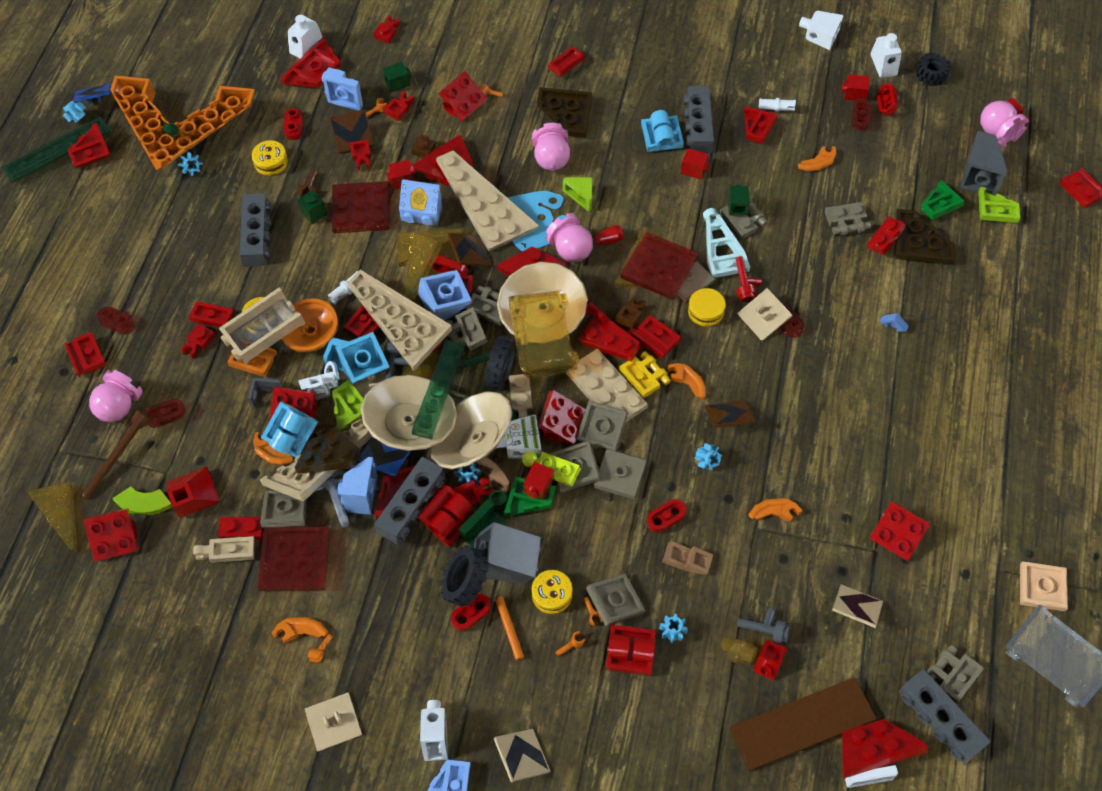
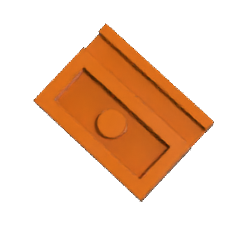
M243 339L239 340L244 349L253 344ZM267 348L248 361L246 365L242 359L237 361L234 355L231 354L227 363L230 367L266 377L274 362L273 359L278 353L275 349Z

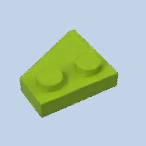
M984 187L979 188L980 220L1019 223V203L1008 200L1000 194L994 196L987 193Z
M349 379L332 391L335 403L334 413L337 420L336 427L342 432L350 428L351 423L362 417L361 406L364 399Z

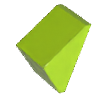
M565 177L563 179V192L590 212L592 210V177Z

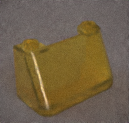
M562 290L520 294L509 297L521 371L523 375L531 380L578 369L577 363H580L577 351L574 352L571 348L564 313L566 305L569 304L568 296Z

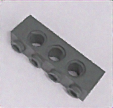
M688 86L687 94L683 96V103L687 105L684 109V117L688 118V121L685 123V131L689 132V135L686 137V145L690 146L692 150L712 153L714 137L709 86Z
M265 193L242 195L240 258L243 267L267 265V257H270V249L267 246V242H270L268 227H271V219L268 212H271L270 200L267 201Z
M421 457L375 522L376 533L399 545L401 540H405L410 533L412 524L419 521L417 516L433 500L437 488L440 489L446 479L444 468ZM421 483H428L425 487L419 486ZM411 499L417 500L413 504L407 503ZM399 516L405 517V518H404L403 520H401V521H396V520H395V519H396L397 517H399Z
M924 669L906 682L899 690L903 702L917 712L918 718L924 724L930 726L934 731L935 737L940 742L945 743L949 747L952 756L964 765L991 742ZM921 696H926L930 700V704L923 702ZM937 714L944 715L947 722L941 721ZM954 732L960 733L964 741L958 740Z

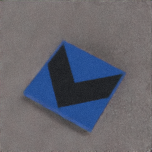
M111 83L75 91L74 102L88 100L92 104V98L96 97L101 102V96L111 94Z
M372 437L357 462L361 463L366 458L373 457L376 470L396 477L411 451L388 447Z

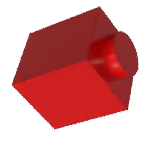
M848 74L846 82L843 81L841 89V92H844V100L866 102L869 92V76Z
M687 148L682 160L680 174L702 179L703 174L708 173L710 162H708L709 154Z
M410 159L388 164L389 172H386L388 183H392L394 190L401 189L402 180L415 181L414 172L410 171Z
M534 462L523 482L524 492L531 498L543 500L554 480V470Z

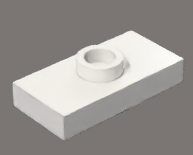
M896 765L876 768L847 777L845 781L849 788L892 781L897 776L898 771Z

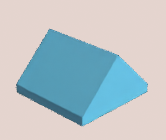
M373 332L336 347L343 371L352 384L390 368Z

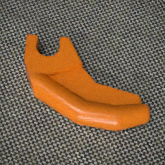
M822 146L814 159L801 161L798 164V169L807 172L820 171L832 165L836 156V147L832 146L831 152H827L825 146Z
M675 363L668 365V372H676V374H671V381L689 385L696 397L705 399L706 386L698 373L686 364Z
M255 432L253 443L257 455L268 463L280 466L294 463L292 455L275 450L269 445V442L260 440L259 432Z
M787 498L766 499L752 508L749 517L759 520L769 515H775L791 522L793 516L790 512L793 511L799 516L803 510L795 502Z
M309 617L286 618L277 624L272 631V635L275 638L281 632H285L282 638L284 643H288L303 634L317 638L325 637L328 634V630L321 622Z

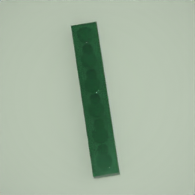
M100 116L1 168L11 183H14L68 155L67 150L73 144H76L78 139L83 134L85 135L94 123H97L102 136L111 131Z
M450 340L445 341L413 425L412 435L433 439L462 359L465 344Z

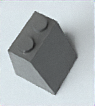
M977 131L966 160L959 187L978 192L980 187L986 188L985 192L996 196L1007 174L1005 161L997 136Z
M495 522L475 536L474 548L486 553V558H488L486 579L523 584L534 579L539 571L537 562L541 553V537Z

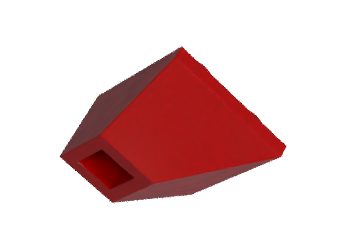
M207 466L166 482L169 498L179 518L220 503Z

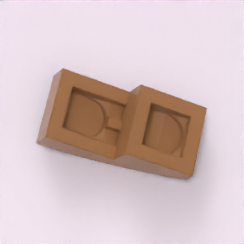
M488 457L477 461V468H480V471L489 475L490 485L508 495L510 485L503 471Z
M670 541L662 562L685 571L707 575L713 554L694 546L690 549Z

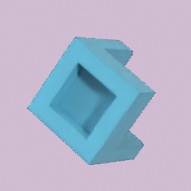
M331 338L323 356L325 366L329 361H333L336 363L338 370L343 371L336 347L350 341Z

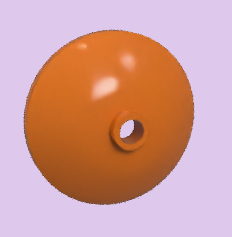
M312 298L294 303L295 310L301 314L306 324L299 326L283 337L282 341L284 344L298 352H312L327 345L338 329V317L333 307L323 300Z

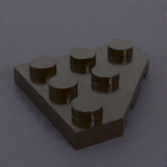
M539 87L537 106L554 123L561 124L563 129H567L568 136L586 138L592 92Z
M896 210L895 219L904 222L906 228L895 240V259L954 264L955 244L944 239L940 235L941 232L931 223L927 224L916 210Z
M334 424L319 425L315 427L295 465V469L300 474L355 468L361 453L358 447Z

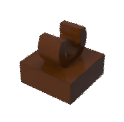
M421 134V137L418 136L411 149L412 154L424 158L433 152L436 143L430 140L429 136Z

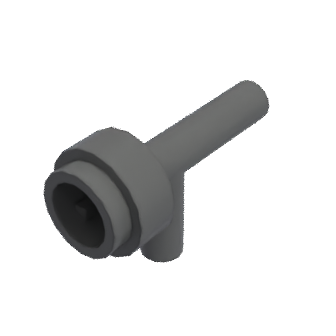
M388 341L384 347V355L389 358L388 364L390 368L386 370L385 380L394 376L395 366L409 365L392 342Z
M772 608L767 610L764 623L738 618L737 627L772 634L773 642L781 644L788 642L791 625L781 620H777L776 625L773 626L776 611Z

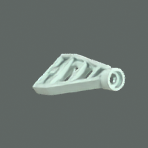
M716 208L705 210L703 217L706 222L707 264L711 275L714 278L739 274L736 264V258L739 256L743 257L746 272H749L750 265L746 253L718 213V210ZM721 229L725 237L713 239L712 231ZM727 244L733 251V254L718 257L716 255V246Z

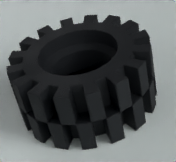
M935 53L923 55L919 59L915 72L916 77H919L918 80H923V84L929 83L928 86H932V84L938 86V83L940 85L943 84V81L945 82L951 67L949 60H945V56L941 58V54L935 56ZM928 68H934L938 71H932Z

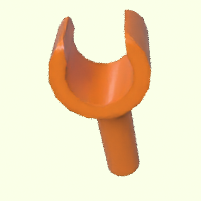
M482 84L479 87L485 96L487 94L503 96L502 92L494 91L486 84Z
M383 98L377 99L376 107L366 113L367 118L376 112L384 113L387 103L383 104Z
M585 597L584 601L590 613V625H595L592 620L594 616L599 617L602 623L603 620L593 608L589 597Z
M581 632L573 633L571 641L555 652L556 655L560 656L572 648H581L585 639L582 641L575 640L580 636Z
M331 634L327 635L318 649L310 648L308 652L309 661L316 663L322 661L324 650L333 638Z

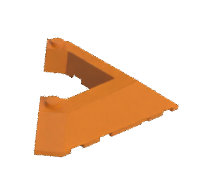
M115 76L110 88L157 172L249 108L255 94V89L219 86L216 98L209 103L210 106L201 111L198 109L187 116L188 119L179 124L178 122L174 123L180 129L178 132L181 135L173 139L163 130L164 123H168V121L164 119L160 111L152 104L155 90L150 79Z

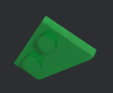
M941 180L938 182L937 188L932 190L929 197L924 200L921 210L931 220H934L963 207L964 200Z
M515 477L504 516L509 517L551 509L556 486H550L543 500L539 498L534 499L524 492L523 482L525 479Z

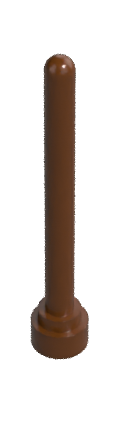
M136 411L132 417L131 427L83 491V499L91 497L138 430L149 424L151 420L147 416Z

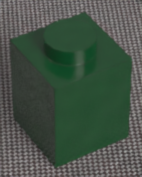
M403 62L382 68L384 81L391 93L411 86V72L408 67L405 68Z
M741 185L729 186L727 197L729 216L748 215L750 207L749 187Z
M314 190L298 199L301 213L311 224L327 216L324 201Z

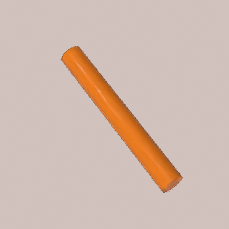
M503 596L497 597L495 602L516 661L522 660L524 655Z

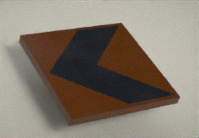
M365 109L329 117L338 153L351 151L350 142L368 139L369 146L374 145Z
M457 233L447 234L458 264L483 267L492 266L480 236Z
M745 400L704 405L714 428L755 423V419Z

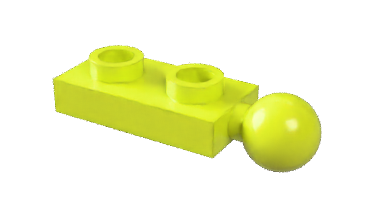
M543 451L539 458L534 452H525L522 455V463L525 466L532 467L534 462L549 467L554 470V480L571 487L581 470L580 465Z

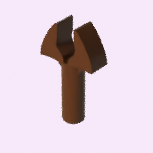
M311 170L306 185H297L299 197L312 190L318 194L317 188H313L318 175L316 170Z

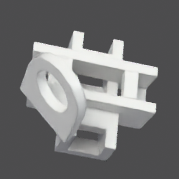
M329 361L322 375L299 380L301 390L316 393V400L331 397L330 389L338 387V380L340 379L336 363ZM331 366L333 368V372H329Z

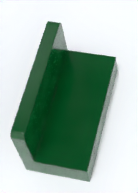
M487 499L459 528V536L469 546L474 547L477 534L493 522L506 525L507 521L495 512L494 503Z

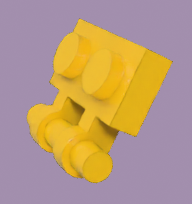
M645 351L640 355L642 358L641 362L635 356L632 362L627 361L619 366V371L643 398L660 389L658 381H662L664 385L671 382V379L667 376V371L664 368H660L656 363V359ZM646 368H650L654 373L651 374Z

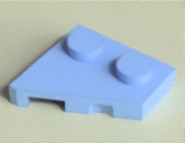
M446 760L440 769V773L430 783L427 791H467L471 763Z

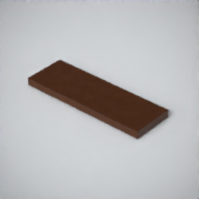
M854 677L732 725L729 729L749 772L838 737L842 735L843 731L875 722L876 717Z

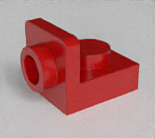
M766 639L753 671L774 680L787 648Z

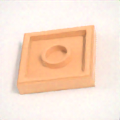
M1022 561L1020 563V605L1066 611L1068 609L1067 568Z

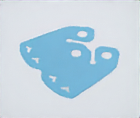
M537 191L508 197L510 201L539 225V229L514 240L515 246L519 250L524 251L530 247L538 249L548 245L549 243L545 239L548 236L546 230L554 218L549 209L538 204L543 203V205L549 208L558 209L563 203V196L550 191ZM556 198L557 202L555 204H551L549 202V199ZM544 214L546 216L545 220H538V215ZM561 215V216H558L557 218H559L560 220H562L563 218H565V217H567V216Z

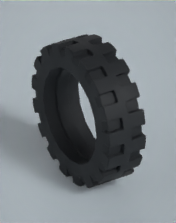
M500 335L496 343H494L485 373V386L487 388L497 391L505 389L517 354L516 339Z
M464 545V547L458 549L457 553L455 552L452 555V559L447 563V569L444 570V578L441 581V594H443L444 600L465 607V605H470L471 601L477 598V593L481 592L482 584L486 580V572H488L486 553L474 547ZM469 566L466 578L460 586L462 576L466 568Z

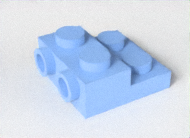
M328 67L327 71L322 75L328 103L358 111L361 110L363 102L359 81L346 78L344 71Z

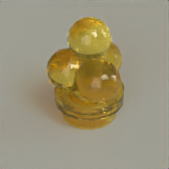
M728 637L721 641V648L724 651H730L729 657L732 662L752 665L758 652V648L753 643H747L743 639L733 641Z

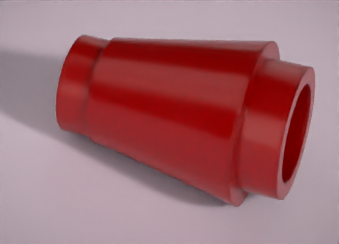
M615 224L595 234L598 245L618 243L624 239L620 225L615 226Z

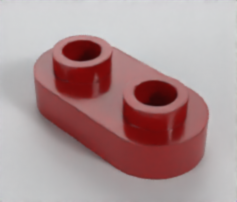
M885 83L877 92L879 110L885 116H890L898 109L897 91L892 84Z
M291 108L284 114L283 131L288 140H297L302 136L303 115L297 108Z
M443 255L434 256L430 262V267L440 274L457 270L459 275H467L468 273L466 265L458 264V261L448 259Z
M673 499L651 511L647 517L648 528L652 532L661 533L682 521L686 515L685 504L681 500ZM672 511H677L678 514L674 515ZM659 521L661 524L655 525L654 522Z
M477 594V598L472 600L470 605H465V607L459 606L451 614L453 628L460 632L467 631L488 615L491 609L489 598L484 594ZM477 605L484 606L481 610L476 609ZM462 618L466 619V622L463 624L459 623V620Z

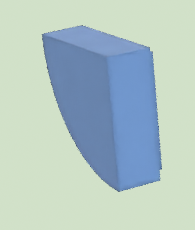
M898 313L882 316L880 320L886 327L891 326L901 332L907 331L909 327Z

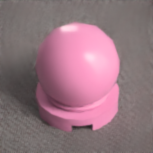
M1001 100L988 104L980 116V124L984 131L996 135L1001 147H1007L1006 143L1011 140L1015 142L1027 129L1024 126L1025 123L1029 122L1023 114L1017 115V111L1011 103Z
M546 123L543 128L533 131L532 143L535 147L534 157L537 163L549 171L562 169L570 159L567 129H563L562 125L558 123Z
M567 213V217L562 220L557 218L550 224L546 230L548 236L545 239L550 245L556 246L559 256L568 262L574 263L582 261L589 256L593 249V238L590 232L580 225V220L575 214Z
M108 370L103 376L105 383L99 384L93 389L89 399V408L92 414L99 420L111 423L120 421L128 415L132 405L131 401H138L143 391L140 386L135 388L130 383L132 381L130 377L116 370L112 373Z

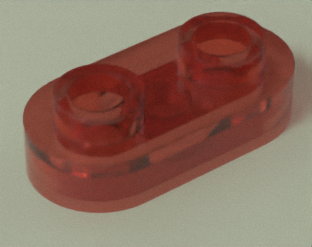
M857 99L852 107L851 125L856 130H866L871 120V103L866 99Z
M783 304L793 316L781 325L780 328L789 337H800L805 328L803 320L788 305Z
M104 307L97 313L100 325L119 334H128L135 328V322L130 315L113 307Z
M171 399L149 407L145 410L144 415L151 420L148 426L157 428L181 419L186 413V408L181 400Z

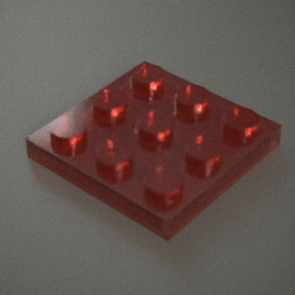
M388 181L332 185L333 234L389 230Z
M646 232L621 272L620 278L674 301L698 259L699 253Z
M264 527L258 590L325 591L330 537L329 527Z

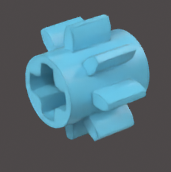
M72 100L63 108L66 112L63 116L68 122L74 120L77 123L86 115L83 111L86 107L80 101L75 103Z
M187 152V157L180 156L182 161L178 166L184 168L182 173L185 174L189 171V175L193 176L194 171L200 172L198 168L203 163L198 162V155H194L192 158L191 153ZM188 161H192V165H193L192 168H191V167H188V166H189V164L187 163Z
M704 443V447L698 448L695 457L696 460L700 461L698 466L703 469L712 470L713 467L719 465L722 454L717 452L719 447Z
M476 462L466 467L457 468L458 471H454V477L459 478V485L472 480L478 483L476 475H480V468H476Z
M677 614L670 618L665 616V623H661L659 628L665 630L662 638L667 637L671 644L677 639L682 641L683 635L681 633L687 634L688 631L687 627H683L686 619L678 618Z

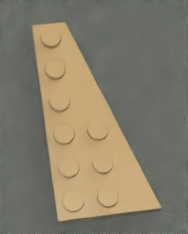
M451 151L436 158V162L488 252L539 229V225L457 153Z
M359 270L347 282L348 287L413 371L452 331V326L362 270Z
M362 417L351 423V428L343 432L358 449L373 437L363 424ZM300 454L295 458L294 463L287 467L282 465L276 469L278 473L270 478L265 476L260 481L265 487L304 501L337 470L298 474L295 465L301 456Z

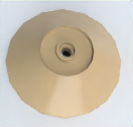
M538 262L523 266L508 277L500 289L497 308L501 322L511 334L526 342L544 344L561 340L576 330L585 316L588 298L584 284L573 271L560 264Z
M413 375L393 376L377 383L366 393L361 406L363 424L370 434L388 447L406 451L427 449L443 442L453 431L457 418L454 400L443 387L430 379Z
M483 392L475 394L455 405L457 418L453 431L443 442L430 447L431 459L437 465L448 469L466 467L485 458L496 449L509 429L513 414L510 401L501 393Z

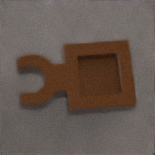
M632 298L630 306L624 305L616 315L615 322L633 329L642 317L645 302L643 301L640 305H636V298Z

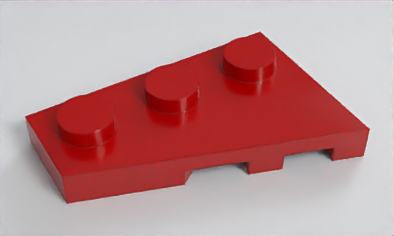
M595 315L578 339L581 345L593 349L598 348L599 351L631 362L641 348L638 340L609 318L602 322Z

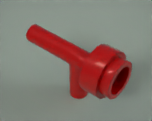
M742 256L736 258L741 287L736 289L737 297L741 302H749L756 298L755 286H760L762 280L761 278L747 277L744 259Z

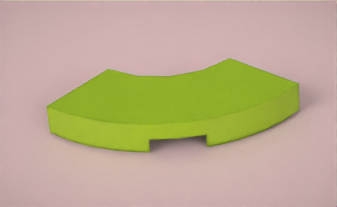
M130 486L112 498L121 509L129 508L131 514L154 515L173 507L161 489L150 493H142Z

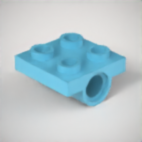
M658 110L652 113L650 119H641L647 152L683 148L684 141L677 115L668 116L665 110Z
M281 401L261 439L269 442V445L275 450L284 454H290L296 458L302 453L319 421Z

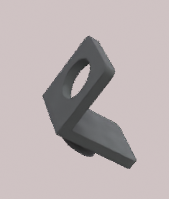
M268 377L263 379L252 378L248 395L251 407L255 408L259 391L273 392L275 386L282 387L280 380Z

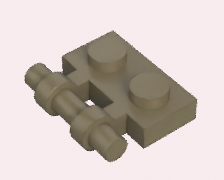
M750 200L749 212L753 215L751 218L748 215L729 216L728 206L720 209V215L740 239L757 232L758 227L756 224L759 223L762 227L768 224L762 211L757 210L752 200Z
M862 202L825 208V215L829 226H837L832 228L834 235H847L848 232L854 231L860 233L871 229V223L864 222L867 220V214Z
M479 285L477 293L481 294V296L473 293L471 297L472 302L465 307V311L473 307L479 318L501 326L502 322L497 308L499 293L493 291V288L488 286L485 288Z
M473 307L456 315L457 323L453 324L452 320L447 321L452 326V331L448 334V337L452 340L451 346L453 351H456L457 356L460 357L465 354L463 348L466 345L470 350H473L488 342L479 317ZM460 331H462L463 337L461 338L458 337V333Z
M950 645L947 650L941 652L937 663L931 665L927 672L934 681L937 679L942 682L940 687L957 704L984 668L966 654L960 660L954 655L957 649ZM946 665L953 667L949 675L943 671Z

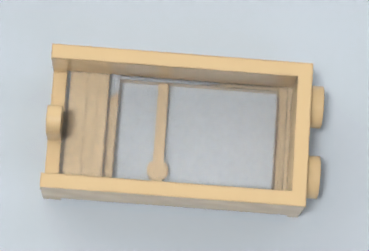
M279 287L221 326L219 329L223 335L220 338L227 347L229 345L233 347L231 352L237 361L242 359L246 365L255 356L306 323L301 314L297 313L290 300L286 299Z

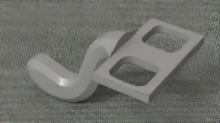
M346 469L335 471L324 484L315 490L318 491L325 488L329 491L343 528L349 526V520L337 490V485L343 481V477L333 479V477L345 474Z

